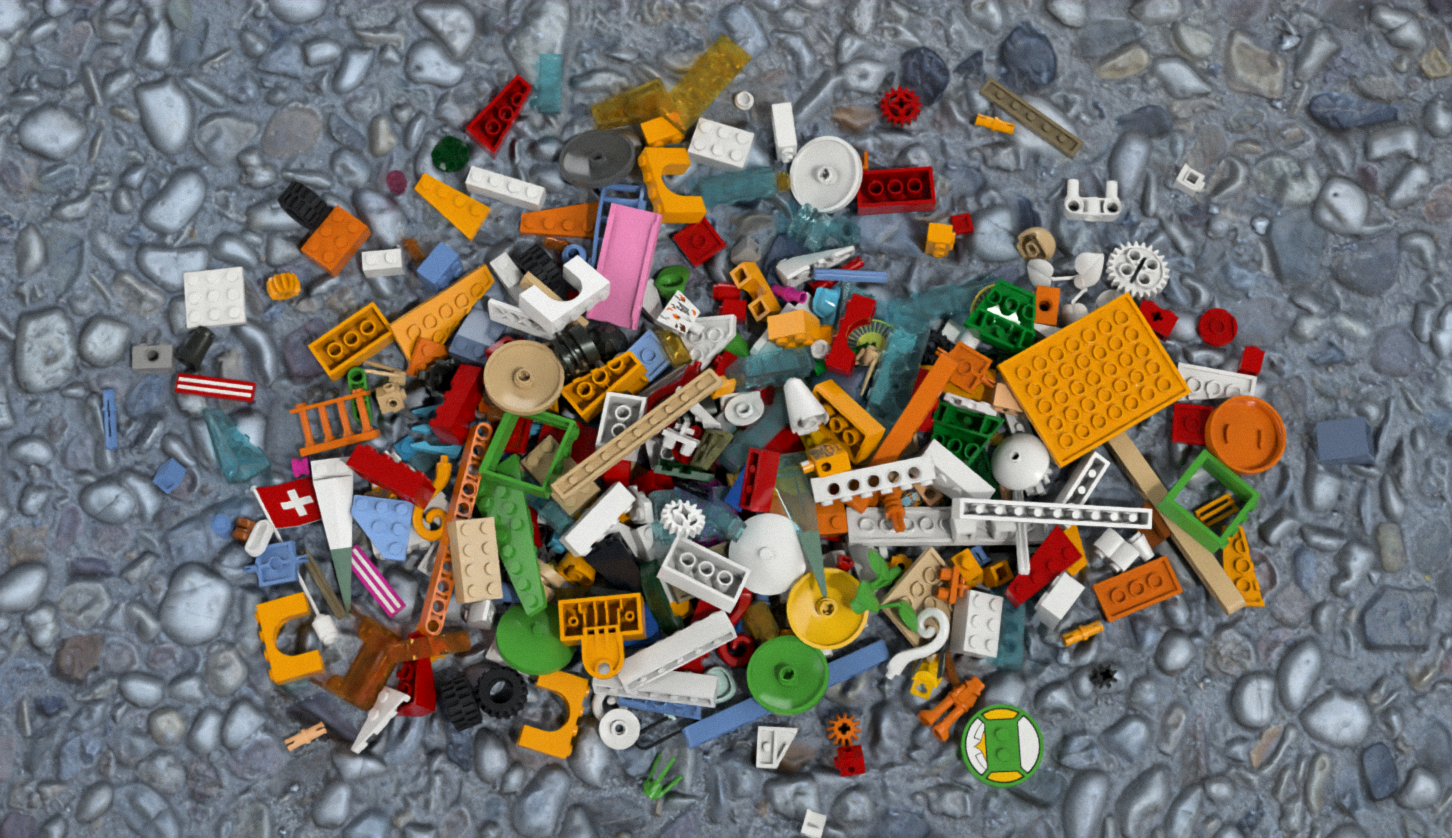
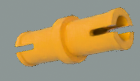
M978 113L975 125L989 128L993 132L996 130L1012 135L1015 123L999 120V117L996 116L992 118Z
M1097 619L1085 626H1077V629L1062 634V641H1066L1064 645L1068 647L1081 640L1086 641L1088 637L1103 632L1102 624L1099 625L1101 623L1100 620Z

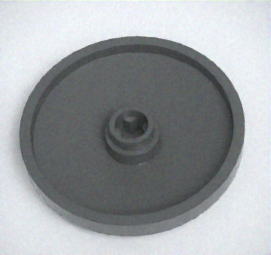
M609 129L592 130L576 136L563 147L559 156V166L563 177L572 185L587 189L603 188L619 182L631 172L636 162V152L632 141L623 133Z

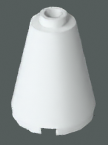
M794 377L786 381L783 389L792 433L794 435L795 432L798 435H806L819 429L818 425L822 422L825 425L829 421L828 412L801 379Z

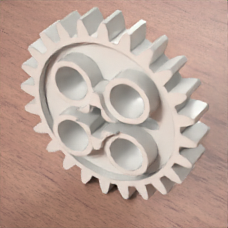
M1137 241L1134 242L1133 246L1130 242H1127L1126 246L1120 244L1119 248H1115L1113 253L1110 254L1109 260L1106 263L1107 269L1105 272L1109 274L1107 280H1113L1111 287L1117 285L1116 292L1121 290L1123 294L1129 292L1132 299L1134 296H1137L1138 301H1140L1142 296H1144L1148 300L1150 295L1155 298L1157 293L1160 294L1163 288H1165L1170 277L1168 276L1170 269L1166 268L1168 262H1162L1165 256H1158L1159 250L1153 252L1152 245L1146 248L1145 242L1141 246L1138 245ZM1144 258L1145 262L1133 283H1130L1139 263Z

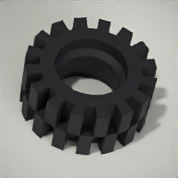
M927 330L925 334L921 333L920 337L917 338L914 354H916V359L920 360L921 365L924 363L933 366L939 357L938 355L926 353L925 345L929 342L937 343L941 349L948 353L950 352V341H947V336H943L941 331L937 333L936 330H932V332Z

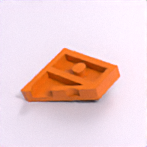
M418 336L406 374L416 377L417 371H426L429 366L436 364L437 359L445 360L449 356L448 350L450 347Z

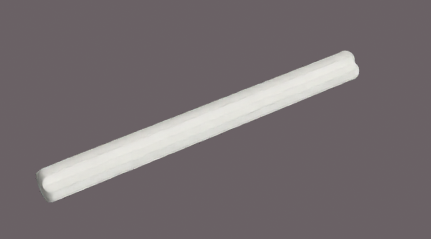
M1011 490L1012 501H1024L1023 491ZM1015 522L1018 571L1020 575H1028L1030 573L1026 523Z

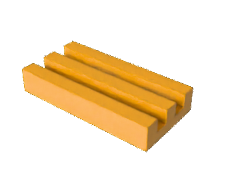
M1227 493L1196 510L1194 514L1208 528L1240 509L1238 506L1236 507L1230 493ZM1224 500H1227L1226 504L1216 508L1215 510L1207 513L1204 516L1200 515L1204 511L1214 507L1215 505L1223 502ZM1231 506L1232 509L1205 523L1204 520Z

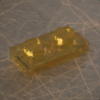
M668 330L658 333L657 338L673 368L691 363L692 358L680 336Z

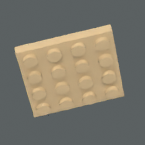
M927 547L882 598L879 605L900 603V601L905 600L912 606L916 616L926 608H938L945 612L949 619L950 631L947 639L950 640L954 604H945V601L935 598L937 587L947 588L948 581L938 579L939 569L949 567L933 547ZM897 607L882 609L914 648L927 645V641H933V637L938 633L939 625L935 618H927L924 626L926 629L935 627L937 629L936 633L931 638H924L919 634H915L905 624L899 615ZM933 653L925 657L924 660L931 663L937 654Z

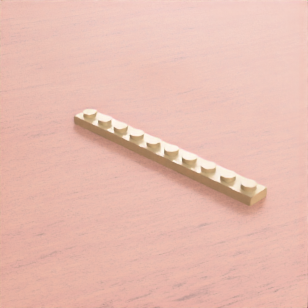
M708 368L551 484V489L563 503L721 387L723 381L711 368Z

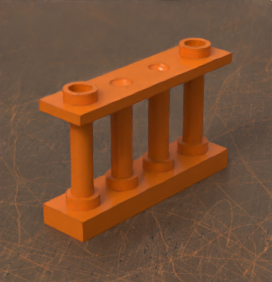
M363 388L352 390L351 395L308 406L306 402L295 405V409L289 410L290 414L299 413L306 441L304 444L305 448L299 449L301 457L382 437L380 429L374 430L373 426H370L363 396L370 395V391H364ZM356 399L363 427L361 429L362 433L356 435L351 430L344 401ZM335 403L337 404L344 432L342 434L343 438L337 440L332 435L325 407ZM315 408L318 409L325 439H323L324 443L317 444L313 439L306 412Z

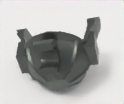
M602 322L599 324V328L588 332V335L599 351L600 360L605 365L620 352H626L629 349L628 339L618 329V325Z
M456 358L448 360L437 359L436 364L429 366L426 371H417L416 379L424 380V385L431 392V397L444 399L445 392L451 390V381L462 362Z

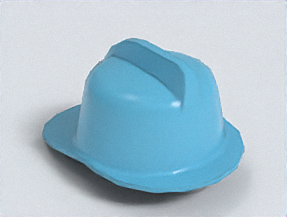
M837 285L831 289L823 287L816 289L812 306L815 314L822 318V325L828 324L833 326L835 322L837 304L840 298V287Z

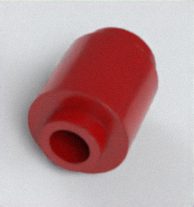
M719 282L718 284H713V299H716L717 302H723V299H740L741 289H738L735 283Z

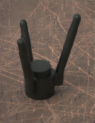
M948 639L934 653L940 655L937 670L938 679L944 677L946 654L950 641ZM925 657L918 660L910 674V678L915 676Z

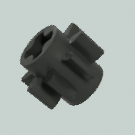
M1099 664V671H1092V674L1096 675L1092 682H1097L1099 689L1105 685L1110 689V682H1117V679L1114 678L1117 670L1112 671L1110 669L1111 664L1104 668L1102 664ZM1104 672L1107 673V675H1106L1107 679H1106L1105 681L1102 680V679H1103L1102 674H1103Z

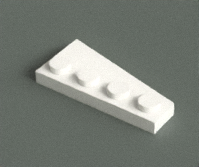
M1177 363L1179 373L1192 391L1178 401L1224 399L1245 395L1254 396L1257 376Z

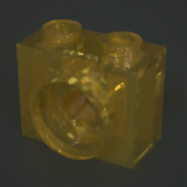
M764 600L746 609V613L742 615L751 635L755 640L758 639L760 645L779 636V627Z

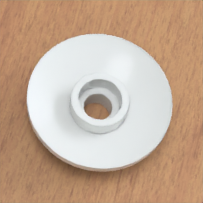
M745 393L737 395L727 403L724 411L725 417L731 424L737 426L749 425L761 417L764 411V403L755 394Z
M617 708L610 710L600 721V737L610 748L617 750L626 749L632 746L639 737V721L627 709ZM618 724L623 726V730L620 732L615 730Z

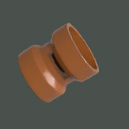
M237 517L235 522L236 528L232 531L231 537L247 542L256 523Z

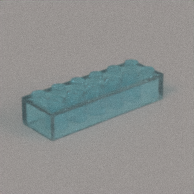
M897 304L865 408L866 412L885 429L892 430L910 402L935 317L934 315Z

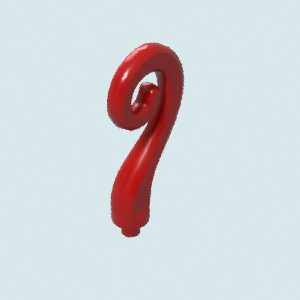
M695 360L692 366L688 365L679 380L651 394L647 398V413L653 410L660 400L673 395L678 386L683 388L702 374V371L699 370L702 363ZM677 419L673 421L671 424H669L667 427L673 429L675 427V424L677 423ZM661 430L656 435H662L663 430Z
M745 587L735 607L728 615L733 627L747 612L752 601L753 592ZM737 634V638L730 641V647L733 650L741 642L746 645V652L740 657L732 656L729 653L727 643L717 648L721 660L728 666L739 668L749 663L750 658L755 652V645L748 635Z

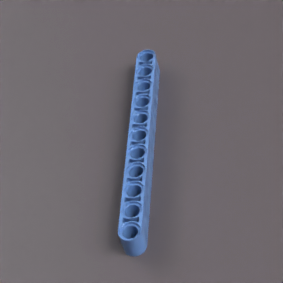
M877 641L828 663V688L890 661L892 656L885 641ZM752 697L693 723L681 731L689 749H693L772 713L762 708Z

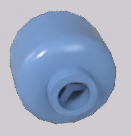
M571 244L565 247L561 256L563 265L577 255L587 262L585 249L578 244Z

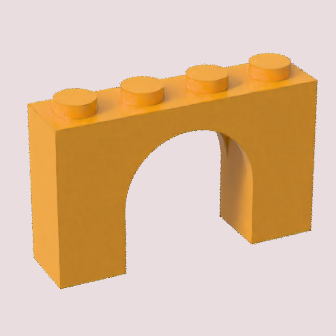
M645 147L638 157V165L643 174V181L648 190V197L651 200L653 212L663 215L661 223H699L707 213L702 196L677 195L665 186L661 176L684 175L691 165L686 148Z
M304 592L256 605L257 611L254 613L257 623L261 624L262 630L259 631L262 643L265 642L267 650H264V656L267 662L270 661L271 669L268 671L271 681H274L279 686L326 672L322 654L319 650L296 656H288L282 654L277 646V634L285 623L312 615L308 598Z
M562 671L547 675H536L533 687L555 693L561 697L567 709L566 719L558 730L552 732L522 725L515 746L560 760L566 759V756L569 757L573 747L570 744L572 736L575 737L578 731L576 722L578 717L582 716L584 705H582L583 698L588 696L590 690L589 680Z

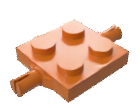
M958 341L954 349L949 353L940 347L935 351L934 354L938 356L945 353L960 363L949 382L970 395L974 393L977 386L981 383H984L991 389L996 384V381L987 376V371L993 361L963 342Z

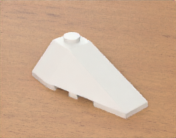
M854 246L796 256L788 260L783 259L778 262L775 273L784 287L791 286L795 288L812 279V272L815 268L830 269L852 257L855 248Z

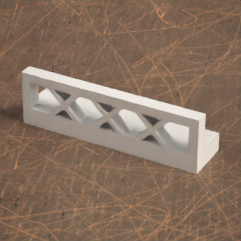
M492 298L488 301L489 316L492 321L549 341L554 338L558 341L559 335H564L567 332L565 326L561 331L550 335L520 308Z

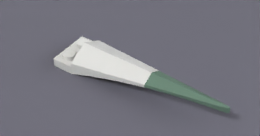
M350 456L311 461L313 484L348 618L351 617L353 521L351 511L354 485L353 471L346 465Z

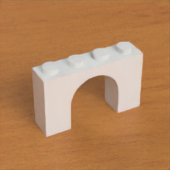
M578 255L563 265V278L580 293L575 299L570 301L553 300L535 285L519 294V308L550 335L561 331L568 323L577 320L581 314L590 311L594 305L606 300L610 294V282Z

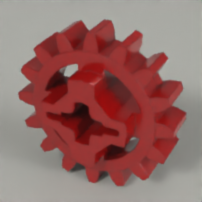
M898 86L896 91L892 87L890 93L885 92V98H881L882 105H880V111H883L882 118L887 117L886 123L892 121L893 127L898 123L903 128L904 123L910 126L911 120L917 121V116H920L922 103L918 102L919 96L914 97V90L908 92V87L902 90L901 86Z

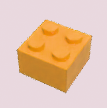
M804 309L767 317L769 340L787 351L795 350L799 346L811 347L816 340L821 339L820 320Z

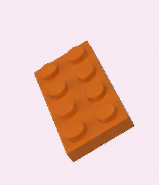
M1166 555L1092 585L1094 594L1108 624L1183 593Z

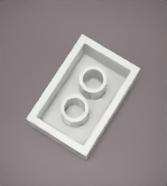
M700 117L688 149L689 159L693 162L743 176L755 142V134Z
M607 392L595 445L596 451L646 415L648 408L647 397ZM639 447L622 460L637 462Z
M1066 573L1062 577L1057 576L1034 607L1036 610L1034 617L1051 630H1054L1085 587Z
M964 590L963 598L956 595L949 652L982 659L997 658L1003 597L974 590Z

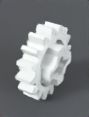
M672 500L670 505L665 504L660 516V523L664 524L663 529H669L670 535L676 533V538H679L680 535H683L685 539H687L688 535L692 538H695L696 534L700 535L705 525V515H701L702 509H696V504L691 506L689 501L682 503L681 500L678 503Z

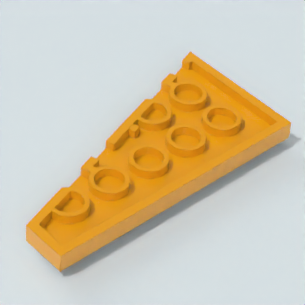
M486 264L480 265L388 325L408 363L410 362L418 336L444 345L461 324L460 321L464 316L470 313L477 300L481 299L495 282Z

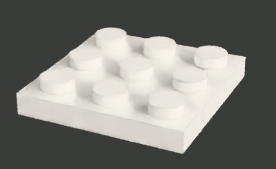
M243 267L184 273L186 324L188 330H197L199 326L216 328L247 324Z

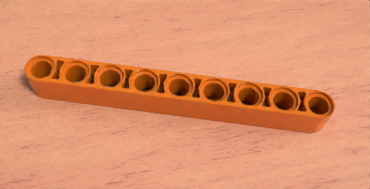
M945 353L938 357L867 467L899 460L960 365L959 362ZM872 476L869 479L871 487H876L879 484L878 476ZM859 482L856 483L852 491H856L859 488ZM874 492L873 496L861 499L860 495L854 496L852 501L845 502V504L862 515L877 492Z

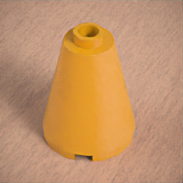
M569 550L555 569V571L558 570L557 573L566 582L575 585V582L582 583L580 587H590L595 580L596 570L585 561L583 556L574 557Z

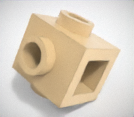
M399 382L387 383L382 387L375 388L382 414L398 412L405 408L404 400H407L405 389H400Z

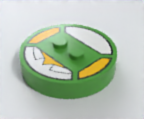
M1006 704L992 705L978 711L966 724L960 739L961 758L968 772L980 783L998 789L1015 787L1028 780L1038 769L1044 752L1043 736L1035 720L1022 709Z

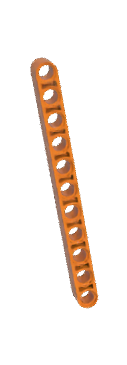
M485 422L470 427L418 624L420 633L425 636L437 635L443 628L454 585L451 553L448 550L449 535L447 523L471 519L481 480L478 470L489 448L493 433L490 424ZM479 428L483 431L482 437L478 434ZM474 447L478 449L477 456L473 453ZM469 466L473 468V475H470L468 472ZM464 485L468 487V494H465L463 491ZM459 504L463 506L462 514L458 511ZM444 563L448 564L447 572L443 570ZM439 582L443 584L442 592L438 589ZM434 602H437L438 604L437 611H434L433 609ZM429 621L433 623L432 631L428 629Z

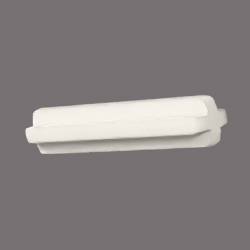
M683 364L640 392L638 396L648 398L658 389L676 382L682 377L688 366Z

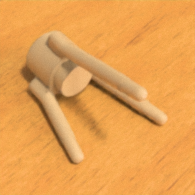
M868 345L866 349L862 347L856 355V360L863 356L862 361L870 365L859 393L860 396H863L875 364L882 353L880 349L873 345Z
M368 360L364 362L365 364L390 371L365 369V373L388 376L389 383L399 382L400 386L405 387L406 371ZM370 389V392H376V389Z

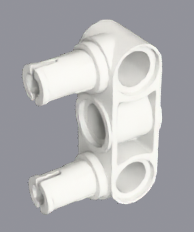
M1069 179L1067 181V196L1065 197L1063 215L1067 219L1111 222L1118 218L1122 206L1117 197V181L1106 182V198L1080 197L1079 180ZM1074 206L1077 208V211H1071L1068 207ZM1107 208H1114L1116 212L1111 213Z

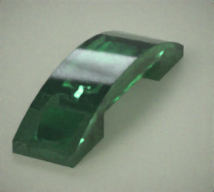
M656 558L641 564V582L652 615L669 637L674 632L683 630L686 627L681 615L675 617L659 578L656 577L661 568Z

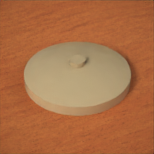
M530 340L512 341L499 347L489 357L484 369V386L491 401L503 411L520 416L535 415L550 408L560 397L564 386V369L554 352L547 346Z

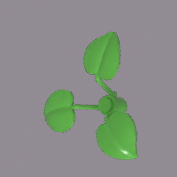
M870 548L868 552L869 563L878 575V578L871 585L866 580H862L859 583L856 597L850 600L852 610L859 615L866 610L877 613L879 609L897 607L899 615L905 624L915 634H918L917 616L907 601L902 600L900 603L879 605L873 588L882 578L886 581L889 580L890 571L885 559L876 550Z

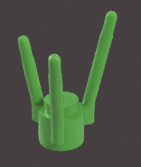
M658 754L647 780L642 785L644 786L642 792L652 800L661 799L668 790L683 778L682 775H679L664 789L659 784L676 760L675 757L671 758L655 781L652 778L662 757V754Z

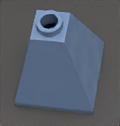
M869 367L853 368L850 378L829 371L820 373V376L813 377L811 388L814 389L815 385L832 379L863 408L868 401L866 399L868 384L863 396H860L859 393Z

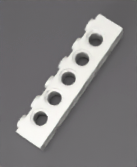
M926 455L842 472L824 478H812L811 484L815 503H821V506L832 505L834 500L841 499L842 503L852 501L854 496L860 495L862 499L872 497L874 492L880 491L882 495L892 493L894 488L900 487L902 491L912 489L914 484L920 483L921 487L932 485L933 481L937 480L933 457L932 455ZM912 468H918L920 471L916 479H911L909 476V471ZM892 472L899 473L900 478L896 483H891L889 480V475ZM872 476L879 477V484L876 487H871L869 484V479ZM852 480H858L859 488L856 491H851L849 488ZM832 484L839 485L840 490L836 495H832L829 491Z

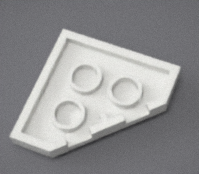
M732 314L696 318V321L703 325L704 329L699 336H696L689 330L683 337L678 336L677 368L683 364L692 366L695 360L702 363L699 370L703 371L736 336L737 317Z

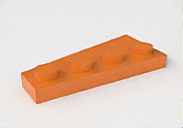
M599 201L523 213L521 215L520 234L594 240Z

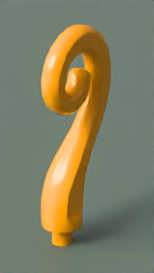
M441 455L440 462L436 463L435 478L432 482L436 491L430 501L443 490L450 479L452 464L448 463L447 455ZM414 506L412 524L415 532L427 541L441 539L447 512L439 508L428 511L425 519L427 523L431 524L435 517H439L442 520L441 527L431 531L425 528L423 524L424 510Z

